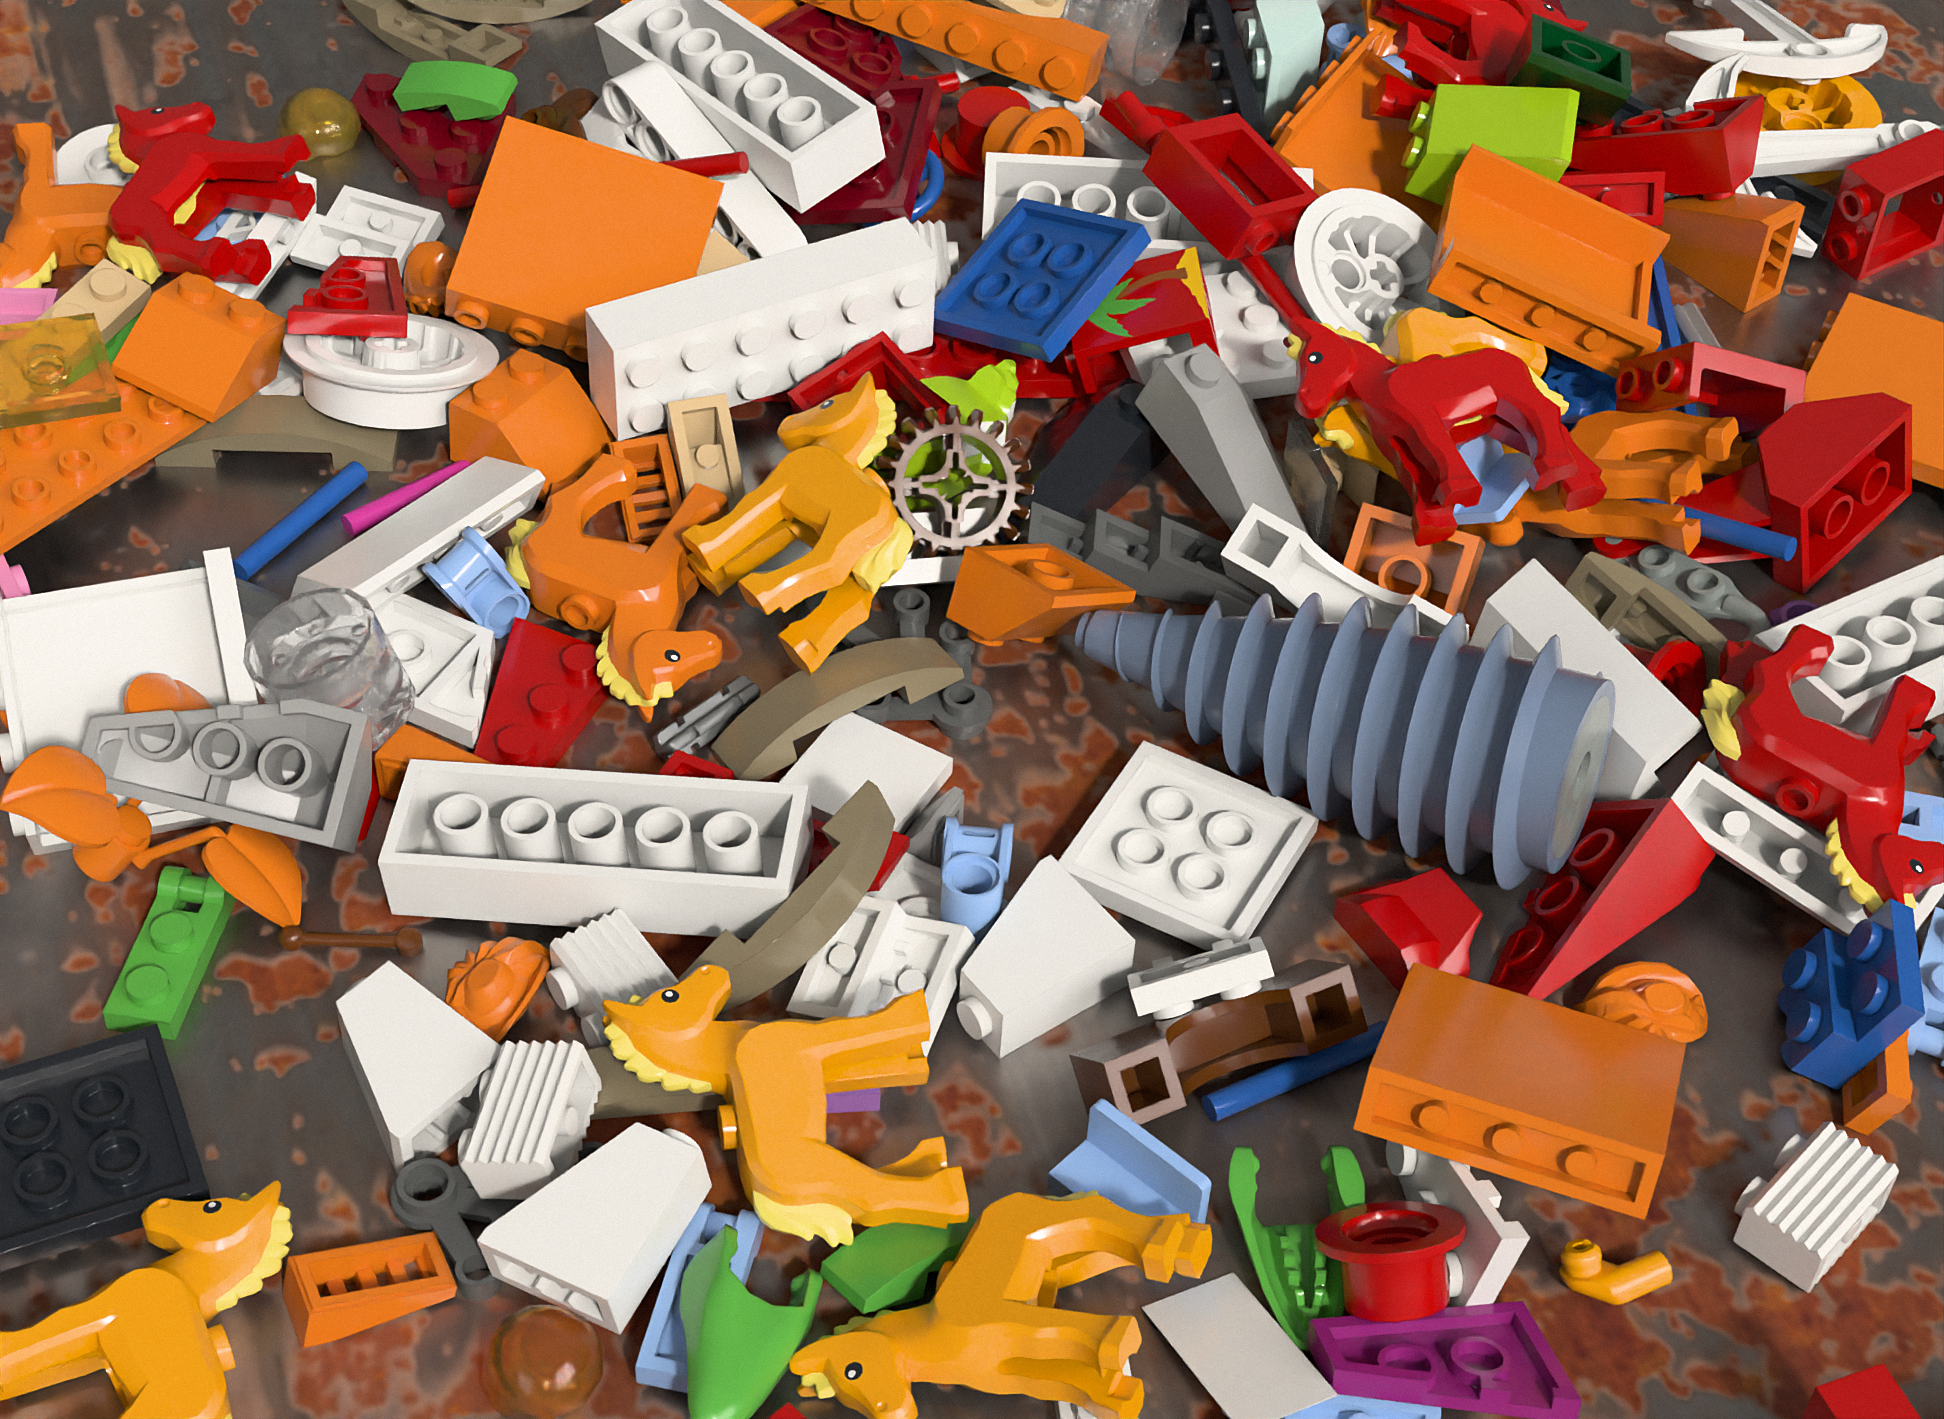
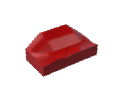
M1441 867L1406 879H1388L1336 899L1333 913L1334 919L1399 993L1413 962L1468 978L1470 972L1469 948L1474 932L1483 916L1482 911Z

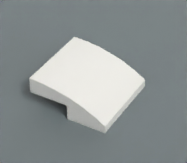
M344 185L326 216L313 214L289 256L292 262L326 271L340 255L397 258L401 281H403L408 255L418 243L436 241L445 224L440 212Z
M864 896L838 932L808 960L786 1011L795 1019L819 1021L833 1016L852 1017L867 1015L884 1008L895 997L918 988H923L931 1029L930 1040L921 1042L924 1055L927 1057L960 979L961 969L968 960L976 938L965 925L910 916L904 912L897 901Z

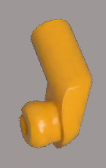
M1588 1239L1572 1240L1561 1250V1262L1563 1265L1560 1267L1559 1272L1565 1284L1574 1292L1611 1305L1627 1303L1670 1284L1673 1279L1671 1266L1664 1254L1659 1250L1654 1249L1620 1265L1601 1260V1248L1595 1243L1592 1244Z

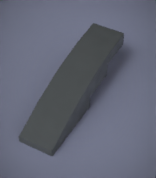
M1032 501L1027 507L1030 510L1029 518L1020 521L1018 544L1049 543L1137 591L1136 595L1206 606L1210 605L1217 589L1253 605L1261 596L1226 575L1220 554L1227 543L1164 516H1161L1149 531L1100 509H1096L1085 524Z

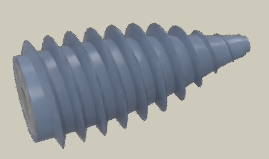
M1313 592L1302 603L1294 618H1276L1270 594L1265 593L1257 599L1246 616H1224L1219 600L1211 604L1205 615H1173L1171 608L1165 614L1100 609L1095 614L1086 612L1081 617L1075 634V646L1084 650L1086 657L1119 673L1125 682H1135L1153 693L1156 705L1163 712L1179 709L1185 713L1188 731L1196 744L1201 746L1210 745L1222 736L1226 761L1230 770L1236 775L1245 776L1251 774L1264 764L1265 778L1272 795L1286 800L1298 795L1307 786L1312 811L1318 819L1325 822L1335 820L1352 804L1354 823L1358 833L1365 840H1375L1382 837L1398 821L1401 844L1405 853L1412 858L1422 857L1431 851L1444 837L1449 865L1455 873L1460 875L1470 872L1488 853L1493 854L1495 877L1503 890H1512L1519 886L1534 868L1554 874L1565 864L1579 838L1590 811L1605 763L1614 720V683L1609 679L1603 678L1600 671L1595 676L1563 668L1560 639L1557 635L1552 636L1534 660L1515 656L1513 630L1510 623L1504 624L1497 631L1486 648L1469 646L1466 621L1463 613L1459 612L1450 619L1438 638L1421 636L1419 614L1416 605L1413 603L1407 605L1400 612L1390 629L1373 628L1370 602L1366 596L1360 597L1354 602L1342 622H1325L1322 599L1319 593Z

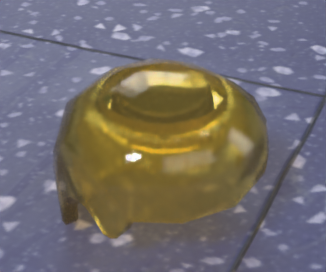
M305 87L289 96L278 116L277 138L294 134L303 136L311 152L308 160H313L316 156H338L352 149L361 131L360 114L354 104L336 91L324 87Z

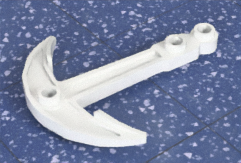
M1693 0L1695 6L1702 9L1715 10L1735 27L1711 30L1670 31L1666 33L1665 37L1666 43L1714 65L1725 58L1743 52L1750 57L1743 71L1761 75L1788 77L1795 82L1807 85L1818 84L1822 78L1841 77L1866 70L1882 58L1888 40V34L1884 26L1851 23L1847 26L1844 38L1817 39L1761 0ZM1744 34L1752 41H1743Z
M1741 52L1725 58L1700 76L1681 113L1694 110L1693 102L1734 97L1737 77L1747 65L1750 57ZM1905 120L1901 123L1879 124L1875 128L1760 131L1754 171L1749 178L1844 170L1850 164L1935 128L1944 132V123L1938 126L1929 121ZM1749 178L1735 190V193L1758 196ZM1769 191L1761 194L1762 197L1776 198ZM1799 228L1792 254L1812 258L1818 245Z

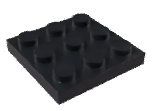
M158 1024L0 1070V1272L142 1228L141 1216L144 1210L159 1199L169 1198L193 1202L211 1200L208 1184Z

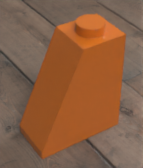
M1735 193L1731 197L1715 201L1703 200L1702 194L1678 195L1673 199L1664 201L1663 225L1655 226L1656 229L1670 235V240L1661 252V256L1668 263L1742 313H1746L1780 294L1805 206L1797 201Z

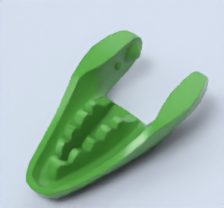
M1329 1145L1327 1153L1320 1161V1167L1327 1177L1330 1215L1344 1209L1364 1205L1365 1183L1359 1164L1351 1150L1344 1145ZM1236 1146L1230 1162L1228 1186L1233 1210L1242 1232L1249 1258L1279 1326L1300 1350L1310 1352L1306 1344L1310 1319L1342 1317L1344 1299L1340 1260L1332 1259L1318 1251L1314 1235V1229L1318 1225L1289 1224L1265 1226L1259 1223L1255 1215V1192L1258 1189L1255 1174L1259 1170V1160L1253 1154L1251 1146Z
M725 1224L692 1258L684 1271L681 1284L680 1313L686 1338L688 1408L691 1419H750L788 1370L789 1361L792 1356L803 1348L811 1330L823 1281L821 1273L811 1268H808L803 1274L794 1277L790 1284L792 1295L788 1306L771 1305L752 1295L729 1268L731 1257L738 1250V1230L728 1224Z

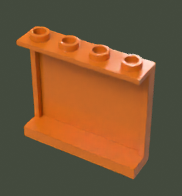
M1377 24L1365 39L1356 35L1341 54L1339 62L1334 59L1319 78L1316 86L1320 89L1318 90L1311 85L1293 109V112L1297 115L1295 116L1290 111H1287L1269 137L1276 142L1273 150L1291 168L1313 169V190L1320 197L1331 191L1346 188L1374 191L1406 206L1438 235L1443 206L1404 191L1408 168L1403 167L1401 163L1407 145L1414 136V133L1408 131L1410 121L1378 117L1370 114L1371 94L1385 73L1399 77L1410 86L1423 89L1370 51L1384 30V27Z
M506 116L446 287L445 315L454 317L457 322L466 327L494 329L510 334L514 340L522 344L550 346L565 351L567 355L575 360L588 363L585 308L696 277L710 231L713 229L717 217L724 183Z
M1472 143L1447 185L1426 292L1617 379L1621 361L1654 353L1661 344L1662 331L1647 325L1653 264L1669 242L1670 235Z
M1849 292L1840 312L1829 310L1818 341L1814 340L1803 367V370L1808 373L1806 374L1804 402L1883 392L1911 404L1912 478L1944 489V323Z
M1413 962L1371 1061L1353 1130L1645 1220L1665 1157L1686 1043Z

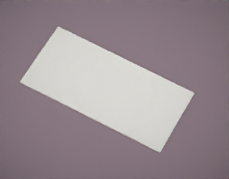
M1234 1272L1141 1307L1230 1419H1280L1338 1396L1336 1391Z

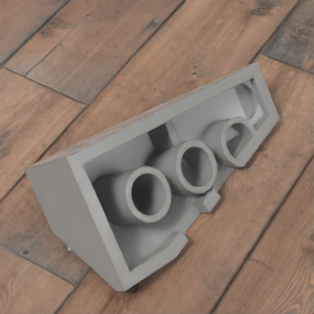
M1206 343L1162 360L1136 399L1135 404L1234 534L1254 503L1304 531L1310 537L1258 407L1225 363Z
M304 698L279 700L280 702L244 706L240 704L216 706L217 708L174 712L164 710L96 716L89 719L80 753L89 757L100 767L106 779V792L354 853L372 789V716Z

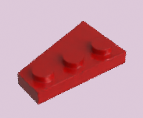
M340 255L321 275L320 288H309L303 294V306L293 305L288 310L287 333L357 336L363 342L369 337L407 338L408 314L397 258Z
M515 616L474 755L496 765L554 768L611 694L609 691L610 686H604L602 684V677L597 675V665L600 660H597L595 654L598 646Z

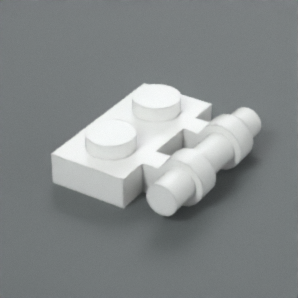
M1255 937L1233 944L1231 938L1211 943V951L1174 962L1172 956H1167L1152 961L1153 968L1127 975L1138 1016L1152 1013L1156 1020L1169 1019L1191 1011L1194 1008L1193 1000L1220 993L1221 999L1231 1000L1257 992L1262 988L1260 980L1274 977L1268 952L1261 937Z

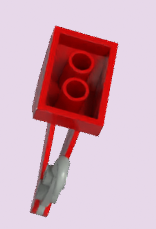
M1883 392L1796 403L1775 422L1767 424L1760 436H1758L1757 452L1759 453V462L1703 485L1698 494L1680 496L1676 500L1675 504L1795 537L1797 547L1794 556L1789 561L1700 536L1699 543L1689 556L1653 541L1612 537L1593 538L1594 552L1617 561L1651 579L1685 602L1706 620L1715 618L1728 619L1746 627L1749 630V634L1739 642L1745 640L1753 642L1756 634L1771 628L1766 613L1754 603L1747 601L1728 576L1704 564L1769 558L1773 581L1804 595L1912 494V405Z

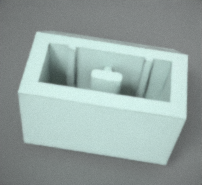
M1254 0L1253 17L1244 21L1243 41L1245 50H1248L1247 63L1269 136L1287 111H1290L1295 116L1297 115L1293 112V109L1299 99L1311 85L1316 87L1325 26L1317 0Z

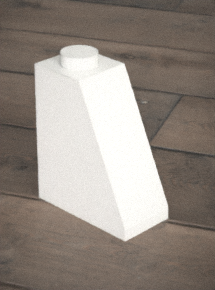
M1049 855L1039 861L961 969L959 1003L957 1004L959 1020L965 1031L976 1040L982 1039L1000 1059L1129 985L1127 975L1132 973L1135 939L1052 855Z
M391 961L386 962L367 978H361L354 982L346 990L345 994L336 1001L343 1046L394 1170L399 1175L405 1166L415 1160L436 1158L458 1140L465 1129L474 1126L481 1107L479 1098L481 1078L486 1070L494 1069L502 1046Z
M636 1122L484 1229L477 1242L491 1275L621 1335L712 1187L702 1150L694 1140L682 1132L674 1129H664L661 1133Z

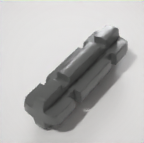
M738 675L721 687L724 692L723 694L720 691H715L677 718L680 723L679 725L672 721L657 731L653 736L655 745L653 749L656 755L667 762L676 749L688 754L694 753L691 746L695 749H700L721 734L736 719V715L739 716L760 697L761 690L756 683H752L746 675Z

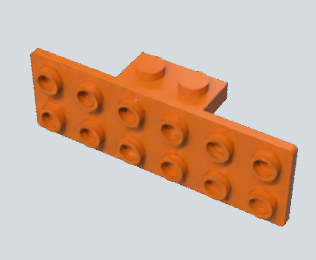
M110 364L0 431V555L207 424V420L110 374L112 366Z

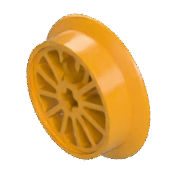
M1714 64L1710 65V66L1701 74V76H1702L1708 69H1710ZM1743 70L1737 77L1734 97L1763 95L1764 111L1760 131L1875 128L1877 125L1882 124L1881 110L1874 97L1864 86L1849 75L1822 78L1820 83L1815 85L1801 84L1788 77L1761 75ZM1845 169L1789 175L1814 186L1837 178Z

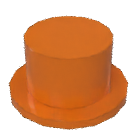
M1022 106L1010 107L1002 111L992 121L985 134L982 146L983 164L985 166L986 152L1083 157L1085 150L1084 130L1078 117L1063 107H1045L1036 113Z

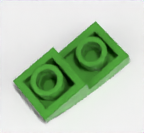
M446 60L422 61L409 65L393 96L401 111L421 108L435 110L447 104L455 121L474 118L488 120L502 113L518 81L513 73L482 64Z
M969 1213L967 1222L948 1223L947 1229L895 1222L870 1227L854 1237L852 1245H843L822 1262L820 1273L829 1284L863 1314L886 1310L891 1306L922 1299L924 1297L928 1272L940 1271L946 1261L955 1260L977 1219Z

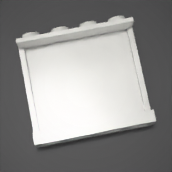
M230 547L203 551L206 567L3 599L0 593V711L6 710L9 726L8 733L0 734V757L5 774L12 773L24 759L43 747L59 745L81 752L90 717L125 714L123 707L124 692L127 686L142 674H166L172 680L182 681L204 696L213 708L232 704L243 706L258 704ZM113 794L118 799L116 807L123 806L129 799V797ZM145 801L138 807L151 822V835L224 822ZM9 813L14 836L25 835L34 855L73 848L72 843L55 836L35 822Z

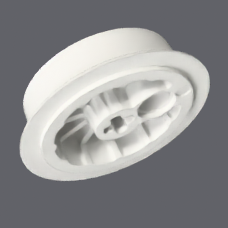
M1346 188L1322 195L1309 205L1303 213L1295 232L1293 250L1286 265L1285 285L1311 316L1312 320L1319 323H1328L1334 329L1342 326L1349 332L1357 331L1362 335L1366 343L1374 342L1380 347L1384 340L1383 328L1386 320L1399 311L1423 307L1438 313L1444 311L1447 316L1453 318L1465 317V309L1426 292L1437 235L1418 215L1406 206L1374 191ZM1400 295H1407L1409 300L1400 297Z
M407 313V338L369 337L363 342L357 336L286 333L283 339L286 354L293 362L303 368L304 397L313 408L344 422L384 429H422L449 424V402L476 381L489 375L498 364L499 353L491 341L467 327L438 318Z

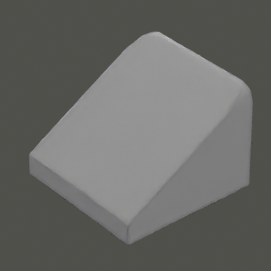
M954 786L915 819L904 834L910 837V847L906 851L907 853L938 868L940 867L946 818L956 817L959 824L963 825L965 798L963 789Z

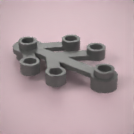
M918 589L899 591L893 599V620L900 627V638H925V625L929 622L930 618L929 596ZM827 591L819 592L806 598L799 609V620L807 617L821 603ZM951 619L945 621L939 628L938 644L963 668L965 678L911 705L902 697H891V693L871 702L878 705H865L853 711V713L879 725L886 721L933 720L942 734L957 740H966L978 736L992 719L993 699L983 687L974 684L972 680L971 656L975 652L976 641L967 636L968 629ZM861 624L846 634L840 642L853 648L884 639Z
M596 1141L582 1143V1150L578 1151V1161H582L604 1144ZM423 1158L409 1163L401 1170L391 1189L390 1200L394 1215L407 1227L416 1230H432L455 1265L457 1288L464 1298L471 1301H484L493 1297L500 1290L502 1280L491 1275L481 1249L478 1247L462 1218L492 1224L526 1199H481L459 1164L451 1168L444 1161L435 1158ZM426 1196L437 1197L429 1201H419ZM483 1269L490 1272L487 1277L480 1280L467 1278V1275L474 1270ZM529 1293L530 1303L538 1312L552 1315L565 1311V1309Z

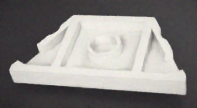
M402 594L347 631L330 613L319 618L320 630L292 642L283 633L272 638L267 643L270 662L471 749H474L477 745L483 724L496 651L494 631Z

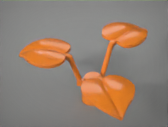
M146 673L136 677L127 686L123 696L125 714L213 708L208 700L197 690L182 681L172 680L169 675L160 673ZM59 745L43 747L29 755L13 771L2 790L0 810L25 817L55 836L72 843V853L76 864L92 879L110 882L116 879L132 862L139 869H145L155 859L208 842L203 847L202 860L211 876L227 892L263 917L283 928L292 924L298 926L300 923L302 906L301 873L297 861L289 848L270 832L233 823L225 833L216 826H210L149 848L152 825L145 813L138 809L143 801L129 798L123 806L116 807L118 799L115 795L106 793V779L100 767L82 753Z

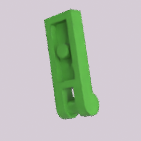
M172 865L164 867L159 878L155 901L103 1010L107 1030L127 1033L158 1024L162 1039H176L236 901V898L218 884L211 874L209 878L192 876L189 868ZM186 903L202 904L199 913L183 911Z

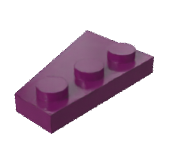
M1523 1301L1447 1307L1431 1316L1401 1322H1374L1355 1316L1310 1319L1306 1344L1321 1375L1339 1395L1529 1419H1578L1582 1399Z

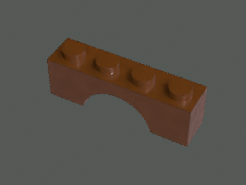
M1308 959L1275 972L1274 977L1260 980L1262 988L1253 994L1231 1000H1223L1220 995L1195 1004L1191 1011L1180 1016L1154 1020L1069 1054L1088 1119L1090 1107L1102 1098L1135 1123L1141 1125L1187 1106L1186 1098L1193 1090L1218 1076L1268 1060L1308 1056L1369 1031L1350 965Z

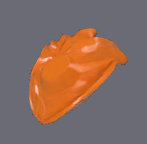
M440 241L420 242L408 255L404 269V298L406 308L410 309L412 313L424 315L426 312H429L433 318H438L440 315L448 319L452 318L445 315L446 287L458 256L456 250Z
M507 937L500 942L486 941L481 943L477 953L466 950L464 961L455 962L454 968L448 969V982L444 1003L498 1043L522 1017L533 1001L549 966H551L550 951L533 940H524L518 937Z
M1638 961L1616 966L1600 976L1584 1000L1573 1004L1571 1008L1683 1043L1695 1041L1703 1037L1708 1031V1013L1702 993L1686 973L1666 963Z

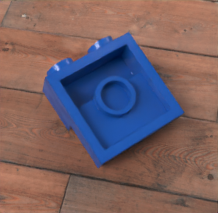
M1890 898L1868 919L1858 922L1849 937L1824 927L1803 948H1797L1790 954L1782 971V982L1785 987L1779 991L1777 1001L1781 1010L1787 1016L1785 1031L1788 1039L1781 1046V1055L1792 1071L1839 1090L1925 1015L1913 908Z

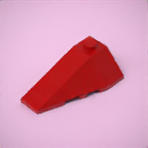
M1763 95L1693 102L1694 110L1667 118L1663 117L1661 108L1643 111V115L1626 119L1620 124L1621 126L1616 127L1612 118L1604 127L1589 122L1587 125L1576 123L1571 163L1568 167L1582 171L1659 168L1665 171V192L1681 196L1702 194L1703 200L1706 201L1731 197L1735 194V190L1754 171L1764 111Z
M1672 798L1592 802L1579 838L1565 864L1558 872L1548 874L1542 889L1539 887L1528 892L1523 907L1530 914L1526 926L1508 937L1488 984L1543 1000L1682 903L1699 886L1700 876L1715 857V852Z

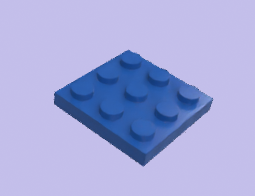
M1021 198L935 299L933 331L1051 363L1066 347L1067 343L1089 316L1100 306L1103 299L1122 276L1133 266L1136 259L1152 240L1144 225L1140 223Z

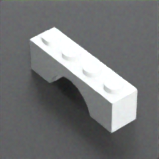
M1254 503L1220 554L1227 576L1260 595L1270 594L1274 603L1295 615L1305 599L1313 592L1319 593L1322 599L1325 622H1342L1354 602L1364 596L1370 602L1373 628L1390 629L1400 612L1411 603L1416 605L1418 610L1421 636L1438 638L1453 617L1415 594L1403 595L1395 593L1360 577L1325 553L1307 533ZM1466 624L1467 639L1469 645V625Z

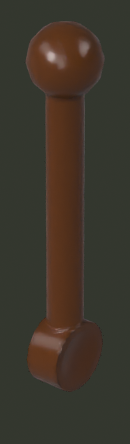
M292 924L282 928L278 934V943L284 950L290 952L299 950L303 945L396 949L401 956L410 958L419 955L423 949L422 934L419 930L412 927L403 928L396 935L304 932L299 926Z

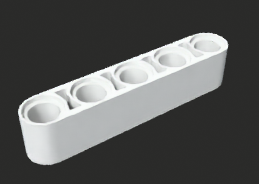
M654 60L646 61L604 83L602 96L607 111L646 159L661 162L735 152L659 62ZM748 169L746 174L709 178L724 183L719 210L710 233L715 229L749 260H756L808 245L800 228L750 169Z

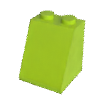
M1438 84L1428 103L1420 101L1417 104L1409 122L1408 131L1414 133V136L1407 145L1401 163L1403 167L1408 168L1404 191L1443 206L1447 185L1472 143L1558 183L1571 163L1580 92L1570 88Z

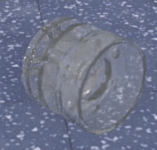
M1066 0L1062 18L1110 35L1102 67L1107 66V70L1114 76L1143 87L1151 85L1157 80L1171 62L1185 27L1188 0Z
M322 588L301 593L276 606L256 624L245 643L243 664L265 703L280 702L279 700L304 698L369 714L372 716V752L381 748L403 724H406L414 709L415 687L392 645H390V641L367 599L350 589Z

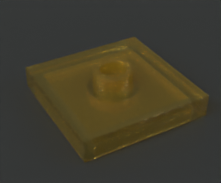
M94 312L0 325V429L121 411V396Z

